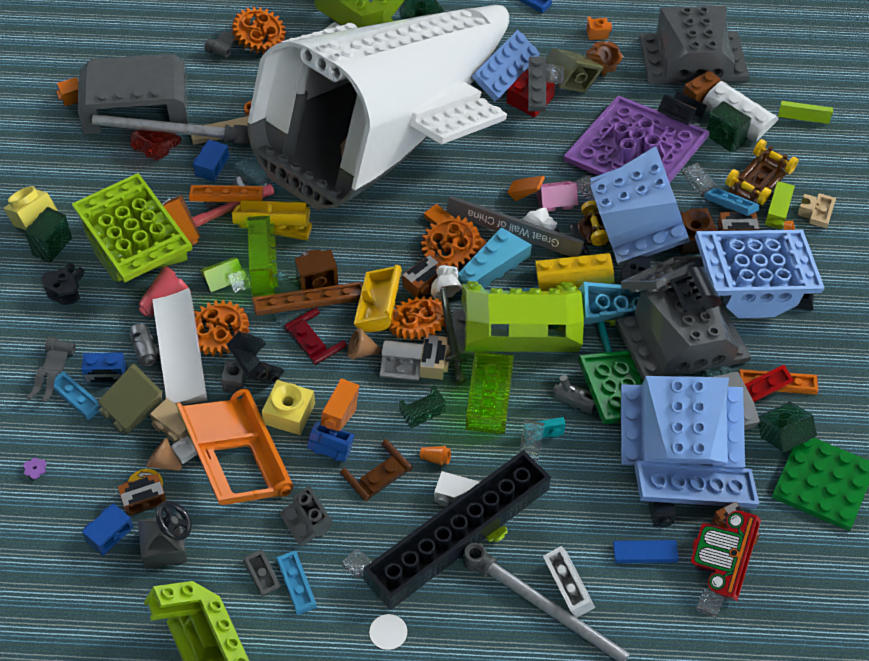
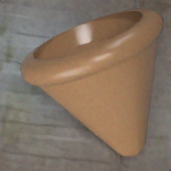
M361 328L354 331L348 345L349 359L354 360L381 352L380 347Z
M167 438L161 441L146 464L147 468L176 471L182 469V464Z

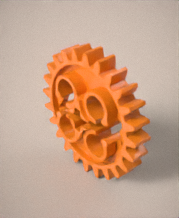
M247 7L246 12L241 10L240 14L237 13L236 18H234L232 35H235L234 40H239L238 45L244 44L243 49L248 47L250 52L255 50L256 54L259 51L265 54L266 50L268 51L274 45L284 41L286 31H284L285 26L282 25L283 21H278L279 16H273L274 12L269 14L268 9L262 11L261 7L259 10L253 7L250 10ZM255 16V20H253L252 26H249L252 17ZM266 35H268L267 42L263 44Z
M451 215L449 220H447L443 216L442 222L436 219V225L430 224L431 230L425 229L427 235H422L424 240L421 242L422 252L425 254L424 257L430 255L442 266L457 267L459 271L460 265L465 267V263L469 262L471 257H474L476 252L480 251L481 237L477 227H474L472 221L468 223L467 218L461 221L459 215L456 219ZM453 231L460 232L465 244H467L465 247H460L462 245L461 239L457 233H452ZM442 239V241H440L441 247L444 250L445 254L451 253L449 256H443L442 251L438 248V245L436 243L437 240Z
M425 296L422 299L416 297L413 301L409 298L407 303L402 301L401 306L395 305L396 309H393L389 331H392V335H396L397 338L403 336V340L410 337V340H413L415 337L420 340L421 336L428 338V334L435 335V331H441V327H446L442 301L439 302V298L433 300L432 296L428 299Z
M215 300L214 305L208 302L207 308L200 306L201 312L194 311L200 352L203 351L205 355L211 352L212 357H214L216 352H219V355L222 356L223 351L230 354V349L226 345L233 338L230 334L229 323H231L235 334L238 331L249 333L248 326L250 324L247 314L243 308H239L238 304L233 306L232 301L226 304L222 300L221 304H218L217 300ZM203 318L206 320V326L209 330L207 333L202 324Z

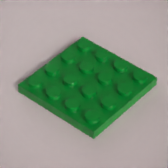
M620 351L580 355L578 362L603 424L621 422V385H642L643 383L630 352Z
M800 432L771 498L850 532L869 486V460Z

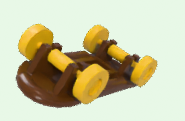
M760 139L753 150V154L757 157L740 175L739 171L733 169L727 176L725 185L729 187V193L759 205H764L772 190L776 187L777 181L780 182L787 174H791L795 170L799 159L793 156L789 160L788 155L773 151L772 146L768 150L765 149L767 141Z
M596 201L585 202L581 206L585 217L577 224L583 239H587V245L601 246L610 243Z

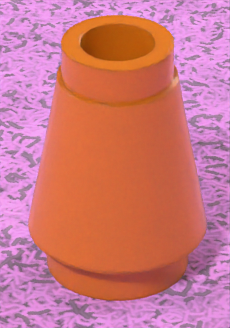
M446 446L422 447L420 459L444 466V464L448 465L451 459V449L446 448Z

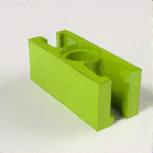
M777 181L765 225L783 229L795 188L794 185Z

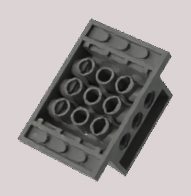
M727 6L660 8L656 33H645L639 36L648 84L688 83L709 70L723 82L749 80V73L738 31H728Z
M671 285L661 287L656 292L641 290L634 316L618 318L615 321V325L643 381L646 376L675 377L750 362L751 359L748 349L723 304L705 311L700 307L684 313Z

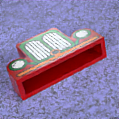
M735 510L727 516L726 523L729 527L728 529L706 523L701 525L698 538H695L693 541L692 550L694 551L691 563L699 569L713 572L708 579V585L716 595L738 601L761 519L757 515Z

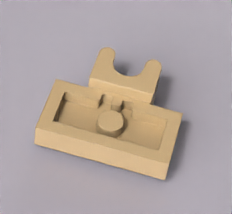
M820 193L818 197L804 194L798 215L810 219L809 224L827 228L836 198Z

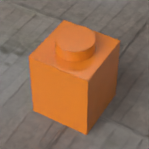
M77 77L57 83L59 90L56 91L59 101L62 100L65 106L78 103L79 81Z

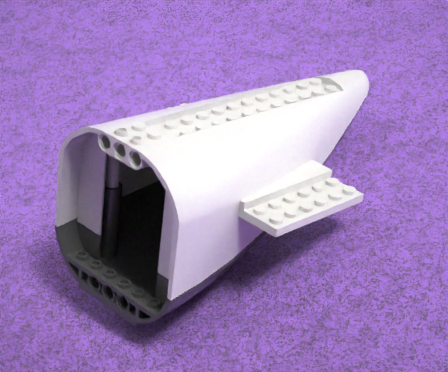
M490 5L357 28L353 23H347L346 25L336 26L331 29L290 38L271 47L259 62L247 123L251 147L260 166L265 171L266 177L318 211L335 208L363 193L391 173L427 137L440 144H444L506 120L507 113L503 112L501 108L489 104L487 100L480 98L482 92L471 86L474 82L471 76L490 58L505 34L509 24L507 9L502 5ZM347 138L342 157L341 143Z

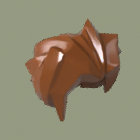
M610 41L594 43L585 54L587 58L603 66L601 73L604 77L607 72H615L617 64L624 57L619 51V47Z

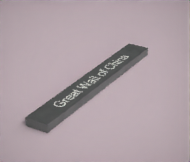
M454 196L448 198L447 212L454 217L459 215L461 219L467 218L468 222L472 221L474 224L494 231H498L502 227L526 242L570 257L582 256L583 240Z

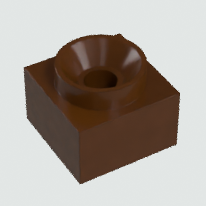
M707 208L690 209L680 213L690 240L688 243L677 246L681 255L700 252L695 239L697 231H717Z
M331 249L325 251L310 250L300 257L294 258L296 280L300 290L338 285L337 264Z

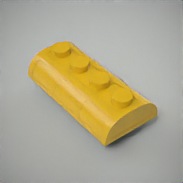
M241 201V205H237L232 212L233 224H239L240 228H248L250 225H257V228H268V225H275L276 229H285L286 226H294V229H304L305 226H308L310 219V207H306V202Z
M610 253L535 261L538 286L541 291H549L550 288H556V285H561L562 282H571L577 288L583 282L614 283V270Z
M400 265L366 272L354 325L357 328H361L364 332H376L385 330L390 326L402 272Z

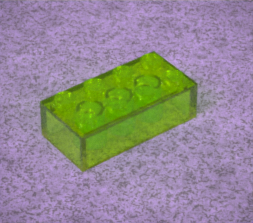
M270 215L247 217L249 274L252 297L275 294V287H278V276H274V274H278L277 262H274L277 260L276 249H273V247H276V236H272V234H275L274 223H270Z
M475 351L465 430L505 434L514 355Z

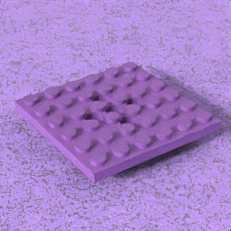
M617 96L564 155V161L599 176L624 166L656 146L670 183L708 138L709 131L692 124L686 125L657 110Z

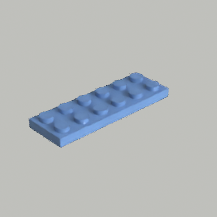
M517 30L471 77L495 102L528 68L529 57H538L540 53L526 39L525 35Z
M636 461L634 464L640 501L728 506L737 502L743 508H757L759 505L752 469Z

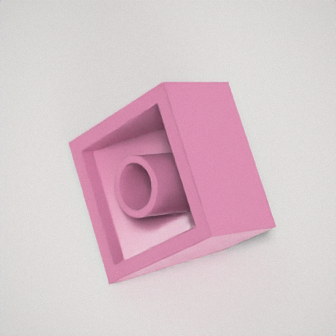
M571 181L542 184L540 189L536 191L539 207L546 208L547 211H555L556 207L573 209V205H578L577 183Z

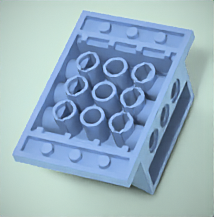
M656 146L618 169L590 178L591 189L618 266L627 264L633 257H648L690 242Z
M803 230L696 232L695 239L705 270L718 295L723 296L726 308L738 318L776 317L797 306L804 293H822L825 289Z
M646 376L642 385H621V466H634L636 461L745 468L743 387H728L729 378Z

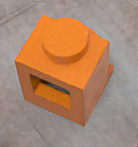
M588 17L586 31L589 40L608 39L609 32H612L611 22H608L607 18L591 19V17Z

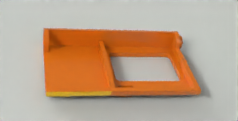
M248 389L236 391L228 401L187 406L176 403L220 505L277 496L284 497L291 493L294 485ZM247 446L250 448L268 488L235 494L229 487L214 451Z

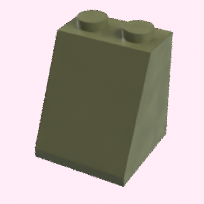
M553 48L546 58V64L558 87L561 89L586 93L603 70L602 65L580 53Z
M132 364L98 401V411L104 418L109 417L113 421L112 425L118 432L123 431L127 435L162 403V391L135 364Z

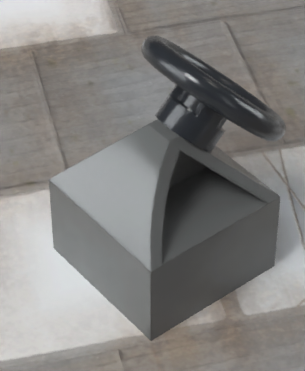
M172 501L162 502L156 509V517L138 520L141 558L145 569L187 562L185 539L191 533L192 524L188 513L179 504ZM171 508L175 509L179 513L174 514ZM163 510L165 511L166 516H162Z

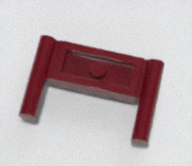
M317 307L284 325L285 330L289 332L314 365L347 347V343L343 340L326 349V345L306 322L320 314Z

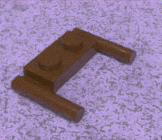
M385 439L381 445L391 454V457L362 476L359 482L347 468H343L340 471V474L364 501H368L372 496L413 468L388 439Z

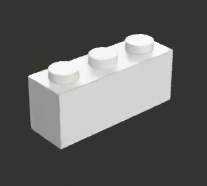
M560 546L545 554L543 557L571 613L577 618L594 609L595 606L565 549Z

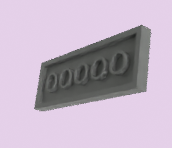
M701 256L671 257L621 281L622 289H629L630 292H638L641 289H647V292L659 291V288L666 287L670 283V279L688 274V268L701 267L704 264Z

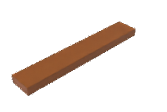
M363 282L252 297V304L255 315L259 316L354 302L360 299Z

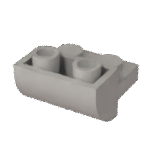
M385 340L382 349L380 377L419 381L423 344Z

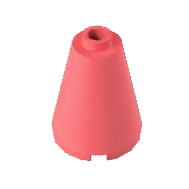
M164 266L138 303L140 306L138 310L145 317L155 316L152 299L166 297L188 288L184 281L176 277V273L169 267Z

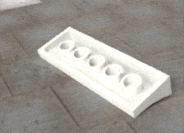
M187 288L166 297L152 299L166 398L175 404L181 403V405L207 401L190 289Z

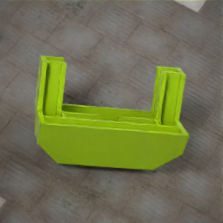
M314 0V6L341 26L353 23L357 28L392 22V16L404 0H373L372 2L369 0Z
M467 281V284H462L461 307L465 312L464 351H580L583 345L584 328L582 293L573 283L562 282L561 285H556V288H550L549 291H541L539 288H530L529 291H522L521 288H510V291H502V288H491V291H485L477 281ZM491 324H509V329H491ZM548 324L559 325V330L548 329Z
M194 581L153 586L144 604L149 607L151 621L168 618L166 621L183 661H249L220 596Z

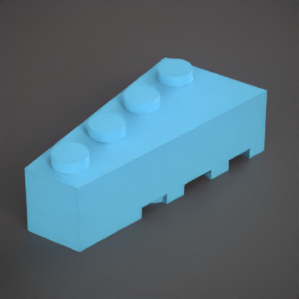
M501 227L458 273L460 284H467V281H477L483 288H486L496 278L500 279L510 269L514 270L517 268L519 263L529 260L532 245Z
M583 282L578 289L582 293L584 325L634 316L641 291L630 292L629 289H622L621 285Z

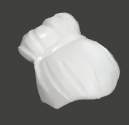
M546 208L530 211L525 217L521 218V220L553 231L557 225V222L552 217H549Z
M446 265L438 267V276L432 283L431 294L434 299L439 298L440 300V289L445 288L447 298L453 297L455 293L462 289V285L457 279L459 276L457 267Z

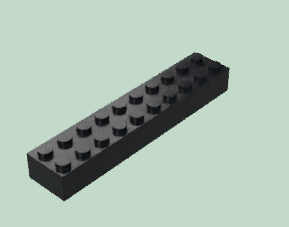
M522 450L364 567V581L384 604L392 610L463 556L469 544L480 543L550 490L551 476Z

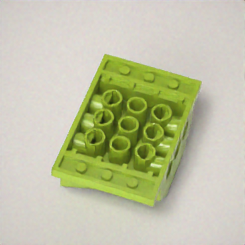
M139 173L72 203L74 211L82 221L84 232L96 257L113 281L119 282L123 280L127 282L150 270L188 261L187 252L193 249L192 244Z

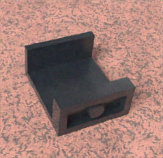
M677 91L674 98L669 95L663 96L658 112L686 125H691L702 120L708 105Z
M238 331L226 344L248 378L272 385L285 372L283 368L259 360L256 354L266 345L262 338Z

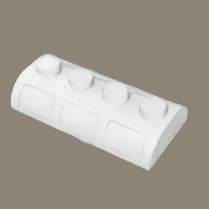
M723 81L717 83L703 100V103L708 105L706 108L707 112L753 142H757L778 121L776 115Z

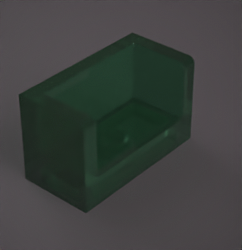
M435 385L430 386V395L409 405H406L404 400L399 401V411L410 428H414L445 413L446 401Z

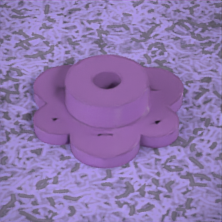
M33 458L31 461L25 462L23 465L25 469L24 474L32 479L39 478L40 474L46 472V461Z

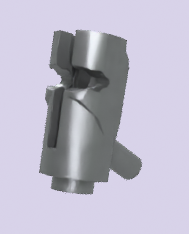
M135 324L130 327L129 334L134 344L133 348L138 362L143 366H151L156 362L157 355H160L159 347L153 344L154 338L147 325Z
M562 375L560 377V384H555L552 395L555 396L554 400L569 405L574 409L580 408L582 412L592 414L595 402L590 390L570 385L568 377Z

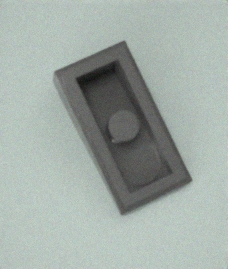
M263 549L243 558V563L261 596L281 587Z

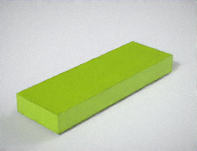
M781 101L778 111V117L826 124L830 123L833 114L832 107Z

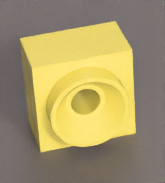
M34 186L23 188L14 193L8 199L10 204L3 208L13 226L27 231L58 212L49 194L36 190Z
M277 380L262 410L265 425L301 435L315 405L314 391Z

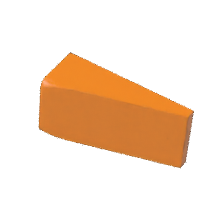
M537 176L515 180L511 183L507 193L515 201H518L538 191L545 177Z

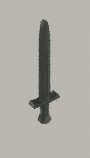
M441 288V301L451 350V356L446 357V361L454 363L455 383L463 384L466 378L463 375L461 363L467 361L466 357H460L446 290Z

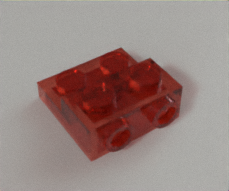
M138 130L132 133L130 145L134 150L145 153L147 158L159 160L169 155V149L181 144L182 138L174 133Z

